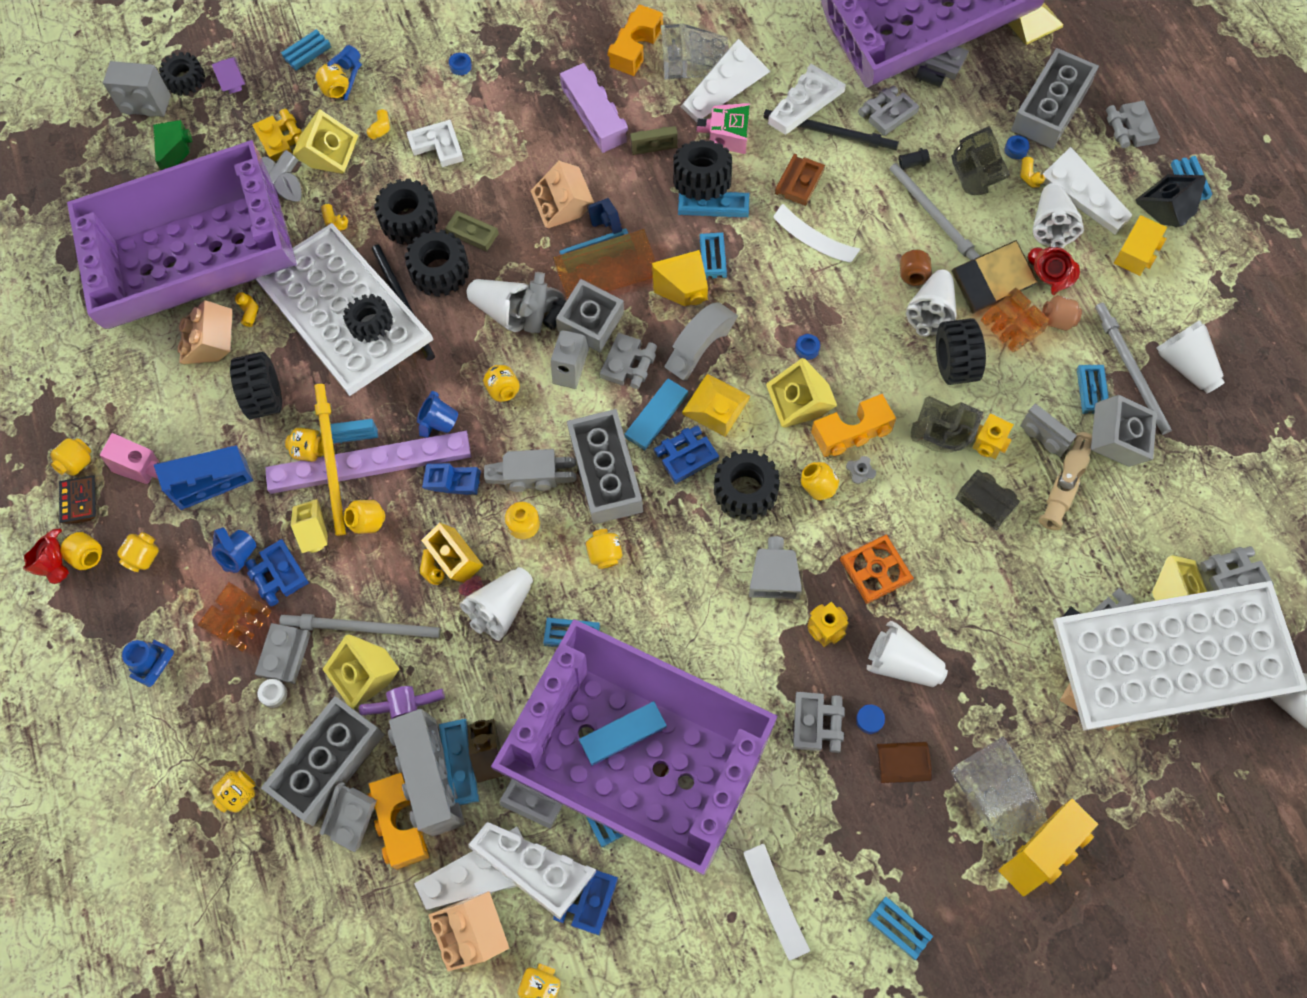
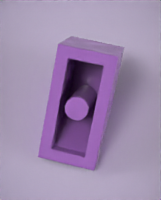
M235 56L211 64L222 91L228 90L229 94L242 90L241 85H244L245 81Z

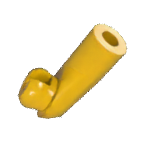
M385 109L377 111V121L367 129V135L370 139L380 138L390 130L388 112Z
M1024 157L1021 162V179L1032 188L1040 187L1045 181V176L1043 174L1040 175L1041 172H1033V158Z
M331 204L321 206L326 226L333 223L339 231H343L348 227V218L345 215L342 218L340 215L335 216Z
M239 292L235 296V302L244 311L241 324L246 327H253L259 309L258 304L249 294Z
M424 549L420 574L429 584L439 585L444 580L445 574L434 565L435 558L430 551Z

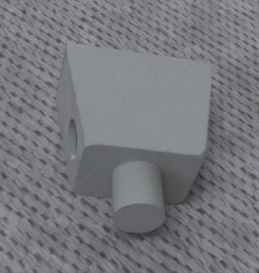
M564 330L560 331L551 357L553 384L577 389L589 351L584 335ZM565 367L569 369L568 372H564L566 370Z
M769 537L768 549L757 550L749 597L800 599L801 582L796 553L793 550H784V539L782 537Z

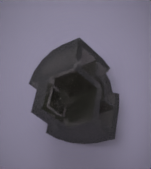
M990 126L959 140L960 144L954 150L951 158L955 173L966 193L970 195L989 193L988 186L1010 177L1009 170L1000 154L998 142Z
M928 396L924 400L918 421L912 425L911 439L913 442L936 452L953 453L960 451L973 442L983 412L963 402L951 406Z

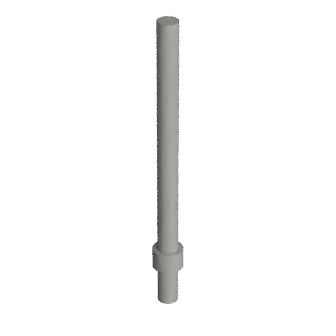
M897 163L893 164L890 167V171L958 246V251L970 260L979 257L980 255L974 250L975 246L970 240L964 239Z
M1105 303L1096 305L1095 309L1103 322L1101 326L1105 333L1110 335L1147 407L1157 412L1156 424L1161 434L1169 433L1172 429L1119 332L1120 326L1116 318H1112Z
M314 614L280 616V625L300 627L301 630L321 628L440 638L441 633L440 627L318 618Z

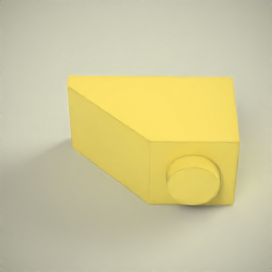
M318 499L294 506L292 508L291 528L301 552L309 551L314 553L322 550L324 546L328 545V534Z

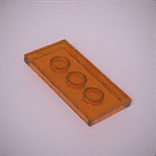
M644 229L553 257L567 300L580 279L608 292L652 278V263L656 262Z

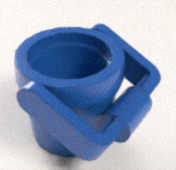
M435 391L430 392L417 416L420 437L429 438L432 428L444 433L450 432L458 417V411L441 401L439 394Z
M224 527L214 530L212 556L225 572H239L257 547L256 542L243 530H236L230 536Z
M135 640L124 647L122 659L128 666L129 671L132 672L129 676L130 678L147 687H151L172 658L174 650L156 640H153L152 644Z

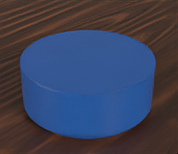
M462 52L453 54L449 58L451 72L455 75L469 73L472 68L469 55Z
M1015 135L1007 140L1004 150L1008 157L1018 160L1027 155L1030 144L1026 138Z
M804 334L797 339L795 352L800 358L811 360L819 354L820 341L816 336Z
M865 705L859 710L856 716V723L864 733L874 734L883 727L885 715L878 706Z

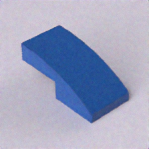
M450 463L426 464L422 488L443 493L477 495L481 471L478 467L454 468Z

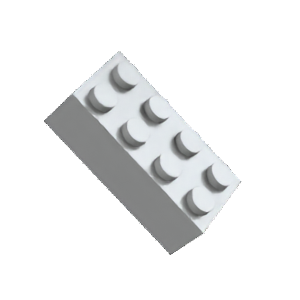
M1056 48L1017 112L1011 131L1054 149L1091 86L1099 66Z
M617 409L567 421L593 525L642 513V498Z
M334 696L261 789L301 820L314 826L329 807L336 785L341 782L345 783V785L385 734Z
M418 709L389 720L391 729L388 730V736L391 744L396 746L398 756L395 757V763L398 771L403 773L405 779L402 789L405 798L411 802L413 811H410L409 814L413 827L434 837L464 826L465 822L459 803H455V799H458L454 782V795L448 784L444 750L436 719L424 710Z

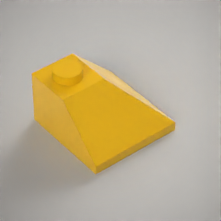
M699 250L652 263L653 290L655 294L682 306L699 305L708 300V285Z
M706 374L682 411V414L726 437L749 401L750 395Z

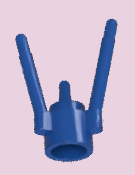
M346 45L340 53L327 63L329 67L333 64H338L347 70L353 68L349 78V87L343 96L345 101L348 99L357 71L362 65L359 62L361 58L359 51L351 45Z

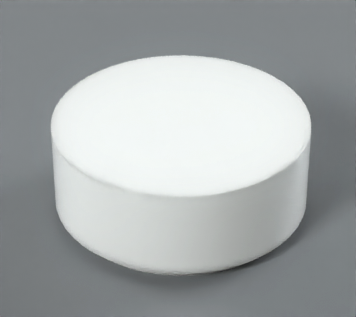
M268 679L260 685L257 693L258 699L267 707H278L286 700L287 689L279 680Z

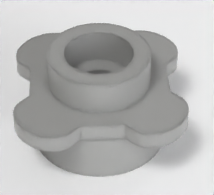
M862 456L860 460L847 462L846 469L850 471V477L854 483L860 484L868 479L875 478L876 471L872 469L869 457Z

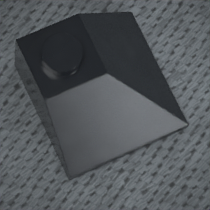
M1167 174L1135 199L1136 203L1160 224L1181 227L1197 213L1206 177L1205 175Z

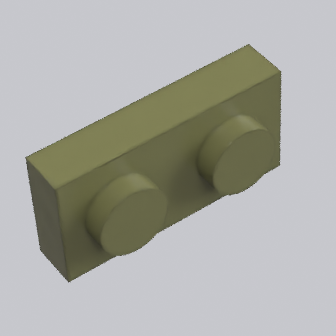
M676 126L630 133L632 155L678 148Z
M459 211L455 212L445 227L446 234L451 232L455 235V238H459L486 252L499 234L498 228Z

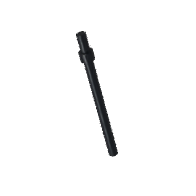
M765 109L763 118L769 119L773 111ZM809 119L797 126L867 143L869 147L877 149L878 147L897 151L899 141L883 138L881 134L872 133L871 135Z
M379 244L374 245L371 249L391 290L414 314ZM429 343L420 348L427 361L435 358Z

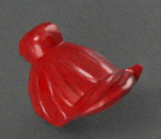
M1036 247L1028 253L1027 259L1029 264L1034 266V270L1040 280L1051 286L1052 295H1056L1060 290L1071 287L1079 279V264L1063 248L1048 247L1042 249L1041 247Z
M61 528L53 529L45 534L24 555L25 565L23 570L34 575L46 576L51 584L60 583L69 574V570L62 565L61 547L57 540L58 535L62 532Z

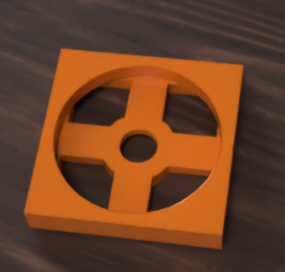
M887 534L840 558L841 563L866 604L912 582L914 579ZM872 549L884 550L891 555L882 559L876 557ZM859 554H862L867 565L866 568L856 572L853 567L854 561ZM879 564L882 567V571L875 573L872 570V565ZM898 564L899 577L897 581L892 583L887 575V571ZM871 577L876 578L882 588L877 591L870 590L864 586L863 581Z

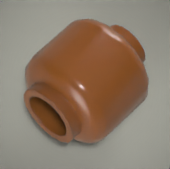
M918 249L906 252L900 259L901 279L906 284L912 286L926 283L932 275L929 254Z

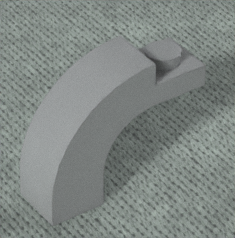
M720 302L706 306L681 332L672 346L675 349L664 367L683 381L688 380L705 350L719 337L727 336L739 315Z

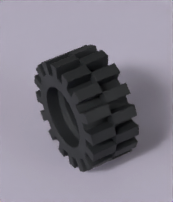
M179 52L178 56L173 53L171 54V59L167 56L165 58L166 62L162 61V67H159L160 76L167 89L173 94L177 92L178 96H182L183 92L185 95H190L189 91L191 90L193 93L197 92L195 88L198 87L200 89L202 87L201 83L205 82V73L196 56H191L188 52L185 55L183 52ZM183 71H188L187 74L180 77H176L179 73Z
M364 294L361 300L356 297L354 298V304L351 302L347 304L349 309H344L345 315H343V319L355 339L357 338L358 341L363 342L365 339L366 342H371V338L377 341L380 334L382 337L386 335L385 330L390 331V324L393 325V316L385 300H382L380 296L375 297L374 294H370L369 298H367L366 294ZM376 314L371 320L361 322L366 316Z

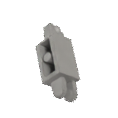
M554 449L508 451L503 456V462L484 466V478L486 483L505 485L506 490L513 492H522L525 489L535 488L540 491H546L557 487L559 483L576 481V473L557 472V469L576 466V459L556 457Z

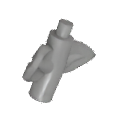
M287 150L283 152L276 164L269 157H262L277 194L284 199L300 202V181L297 176L290 173L297 164L298 159Z
M535 272L534 281H530L529 290L526 291L519 309V316L526 317L524 330L531 333L541 332L544 313L552 309L554 300L564 299L565 297L561 291L547 287V283L544 282L545 273Z

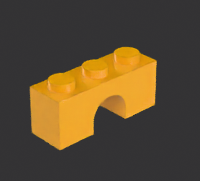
M639 4L635 11L630 13L627 24L624 28L620 29L617 40L608 49L610 68L635 76L644 61L643 45L637 42L655 43L663 30L662 12Z
M883 394L859 403L857 416L860 419L859 424H845L841 421L837 412L813 421L811 433L824 457L840 455L851 446H862L873 437H884L892 432L896 417Z
M403 773L369 783L371 792L367 793L368 796L377 800L374 809H376L378 819L374 820L378 836H383L385 847L382 848L384 861L396 870L429 858L423 833L418 828L399 830L396 825V817L400 810L411 805L410 800H407L403 793L402 784L405 783Z

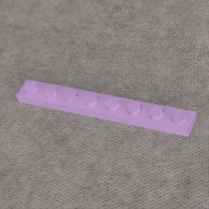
M467 431L335 454L338 481L426 466V464H438L471 458ZM318 457L314 462L296 461L265 467L267 490L270 494L328 484L324 457Z

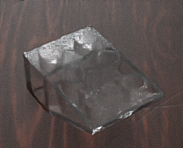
M687 24L661 25L664 79L706 77L729 50L728 37Z
M1004 736L958 763L950 771L999 846L1047 816L1020 759Z

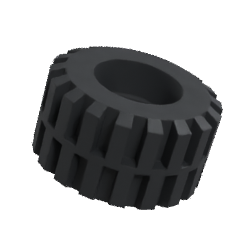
M711 140L690 141L689 144H683L682 148H678L673 156V183L675 189L679 190L681 195H686V198H695L698 201L701 199H705V201L711 200V198L716 199L720 197V194L724 195L732 183V154L729 153L728 148Z
M398 179L396 183L392 184L390 182L387 184L386 189L382 188L379 191L380 195H377L375 198L374 209L385 236L388 235L391 241L396 240L399 244L407 242V245L412 244V240L415 237L420 238L421 233L425 232L428 234L430 230L436 229L435 224H438V212L433 195L425 184L421 185V182L418 180L412 182L411 179H406L405 181ZM409 208L415 209L413 212L409 214L398 215V213H400L402 210Z
M430 230L428 234L425 232L421 233L420 238L415 237L412 240L413 244H409L407 247L408 252L405 253V263L411 280L420 292L424 290V293L429 296L431 293H434L435 297H440L442 293L447 296L450 295V291L456 292L459 290L458 286L465 284V278H468V270L470 269L461 240L455 238V235L451 232L446 234L445 230H440V232ZM434 260H448L442 266L428 267V265Z
M974 318L946 321L940 323L936 334V357L940 374L947 385L977 382L983 377L986 366L985 342L981 328Z
M262 351L233 358L230 364L231 383L237 403L246 418L251 420L280 413L282 409V393L274 365L269 356Z
M742 449L741 454L734 451L731 453V458L725 456L722 459V464L719 463L714 477L715 501L717 505L721 504V510L724 513L730 512L729 517L735 519L737 515L740 516L741 521H746V517H750L751 521L756 520L758 514L763 517L767 514V509L771 511L774 507V502L777 501L780 485L779 471L775 470L776 464L773 460L768 462V456L765 454L759 456V451L753 450L752 453H748V449ZM740 477H751L759 482L761 488L754 493L744 494L737 491L732 486V483Z

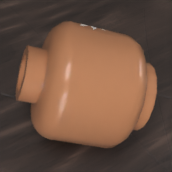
M1056 295L1050 302H1045L1042 308V315L1046 325L1067 331L1078 325L1082 316V309L1079 308L1076 300Z

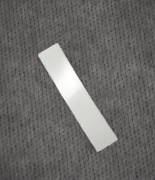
M784 204L780 206L773 216L793 236L825 255L845 262H852L860 251V248L842 244L814 230L795 216Z
M761 844L745 851L744 856L788 959L793 960L810 952L779 883L765 845Z

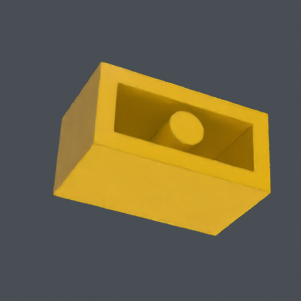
M1140 215L1113 264L1141 276L1145 268L1150 269L1157 258L1153 254L1154 251H1160L1167 238L1163 237V234L1167 227Z
M439 523L421 540L450 579L466 583L484 566L453 527Z

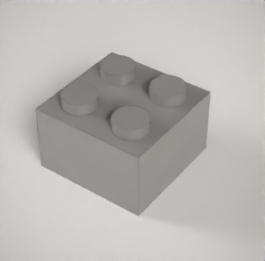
M110 61L103 85L119 111L128 115L138 114L150 117H164L171 94L155 65Z
M580 279L556 317L557 331L564 330L582 334L586 337L590 348L601 352L624 314V301Z
M1121 395L1095 403L1091 450L1128 467L1153 460L1157 412Z

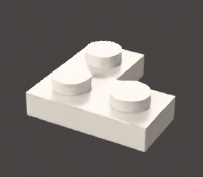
M451 120L406 132L414 156L436 150L442 167L464 161Z

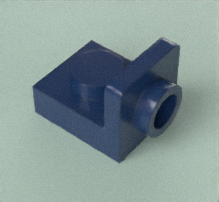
M609 198L587 206L593 227L603 224L605 227H609L613 234L622 232L618 211Z

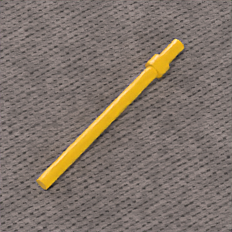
M325 384L314 385L317 402L314 405L315 413L319 417L335 535L340 536L346 534L329 418L331 407L330 403H327Z

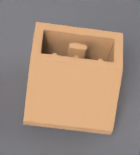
M558 161L531 190L546 228L581 218L588 211L587 206L594 203L580 168L562 161Z
M204 300L188 316L182 318L179 325V331L181 332V341L178 345V353H180L179 363L218 362L230 352L231 308Z
M490 891L470 897L428 915L447 971L484 962L509 949Z

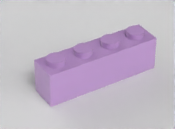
M582 63L560 73L562 90L601 152L604 153L626 143L628 126L623 118H619L614 103L608 101L603 86L599 87L594 72L592 70L589 71L585 63Z

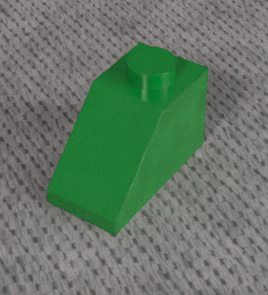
M181 120L153 124L155 162L159 169L164 170L178 165L190 153L189 143H192L190 130L184 127Z

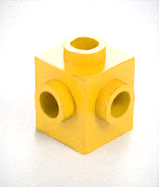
M990 413L984 426L978 424L972 438L976 439L972 449L984 457H991L996 460L999 452L1005 453L1012 439L1008 438V435L1014 424Z
M830 602L826 606L821 604L811 611V617L807 626L808 631L823 647L831 642L833 644L837 643L846 635L848 617L841 607L838 606L836 608Z

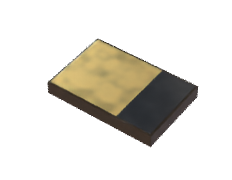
M1017 240L951 270L972 314L1038 283Z

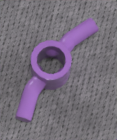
M401 686L391 689L386 693V702L361 704L359 706V714L362 716L390 712L391 719L418 710L417 706L445 699L443 689L415 696L413 687Z

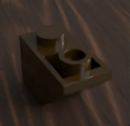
M479 720L467 725L469 757L477 783L505 776L491 767L501 750L495 720Z

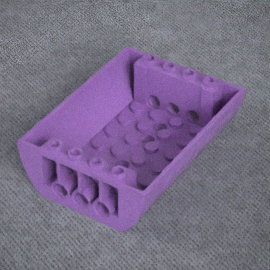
M821 0L829 26L862 83L868 88L1038 10L1045 0ZM945 2H952L954 5L947 7L943 6L942 4ZM904 21H911V22H913V23H912L911 25H909V26H906V25H902V24H901V23L904 22ZM884 30L892 31L890 35L881 34Z
M253 140L67 202L87 313L93 321L105 329H112L297 265L277 192ZM239 239H244L241 244H235ZM221 246L219 251L213 252L216 247ZM175 262L173 267L167 268L170 263ZM148 270H152L151 274L144 276Z
M573 619L491 767L493 770L704 876L715 857L760 761L775 725L777 715ZM654 701L667 728L591 766L579 742V731L584 727H589L596 731ZM665 764L669 769V773L664 777L656 776L653 772L655 765ZM682 776H689L693 779L694 786L687 790L682 789L678 784V780Z

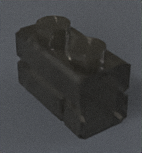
M977 470L970 477L955 498L996 531L1005 523L1021 502L1017 499L1015 492L1009 488H1002L996 483V479L987 472L982 473L980 470Z

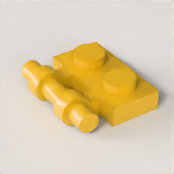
M287 109L280 111L281 120L277 122L272 115L252 124L267 155L273 161H277L285 150L292 154L290 146L297 144L302 134V130L296 126L295 117ZM289 130V134L284 136L282 132Z

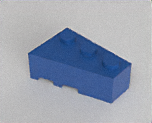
M237 445L154 464L162 491L180 510L254 481L246 458Z

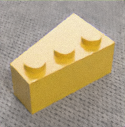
M1070 799L998 871L1023 897L1045 881L1050 885L1062 874L1059 870L1062 864L1068 866L1078 856V853L1075 851L1078 846L1084 848L1094 838L1091 832L1097 827L1098 823L1077 802Z

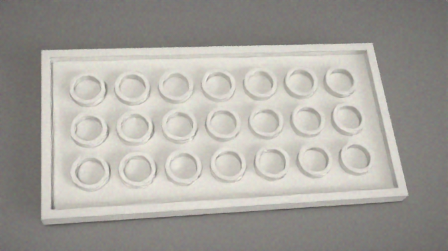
M333 223L293 247L297 265L255 279L349 396L433 340L431 333ZM364 294H366L367 298H369L370 294H374L375 297L380 296L382 300H385L393 316V325L390 324V331L385 330L386 335L384 337L380 334L377 341L371 338V342H366L365 339L361 342L352 336L345 324L343 315H345L344 309H349L347 304L349 302L355 303L354 298L358 297L361 300ZM376 314L366 316L361 322L371 320Z
M1272 581L1059 617L1053 620L1083 731L1299 693L1307 690V684Z

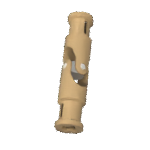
M1076 433L1077 436L1074 439L1073 447L1065 456L1063 474L1060 472L1046 501L1048 505L1046 511L1038 520L1047 529L1061 530L1063 526L1061 522L1063 516L1071 507L1080 485V477L1085 472L1090 461L1089 454L1091 452L1092 435L1089 433Z

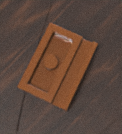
M794 153L775 188V194L784 195V198L806 206L825 170V165L805 157L803 159L799 158Z

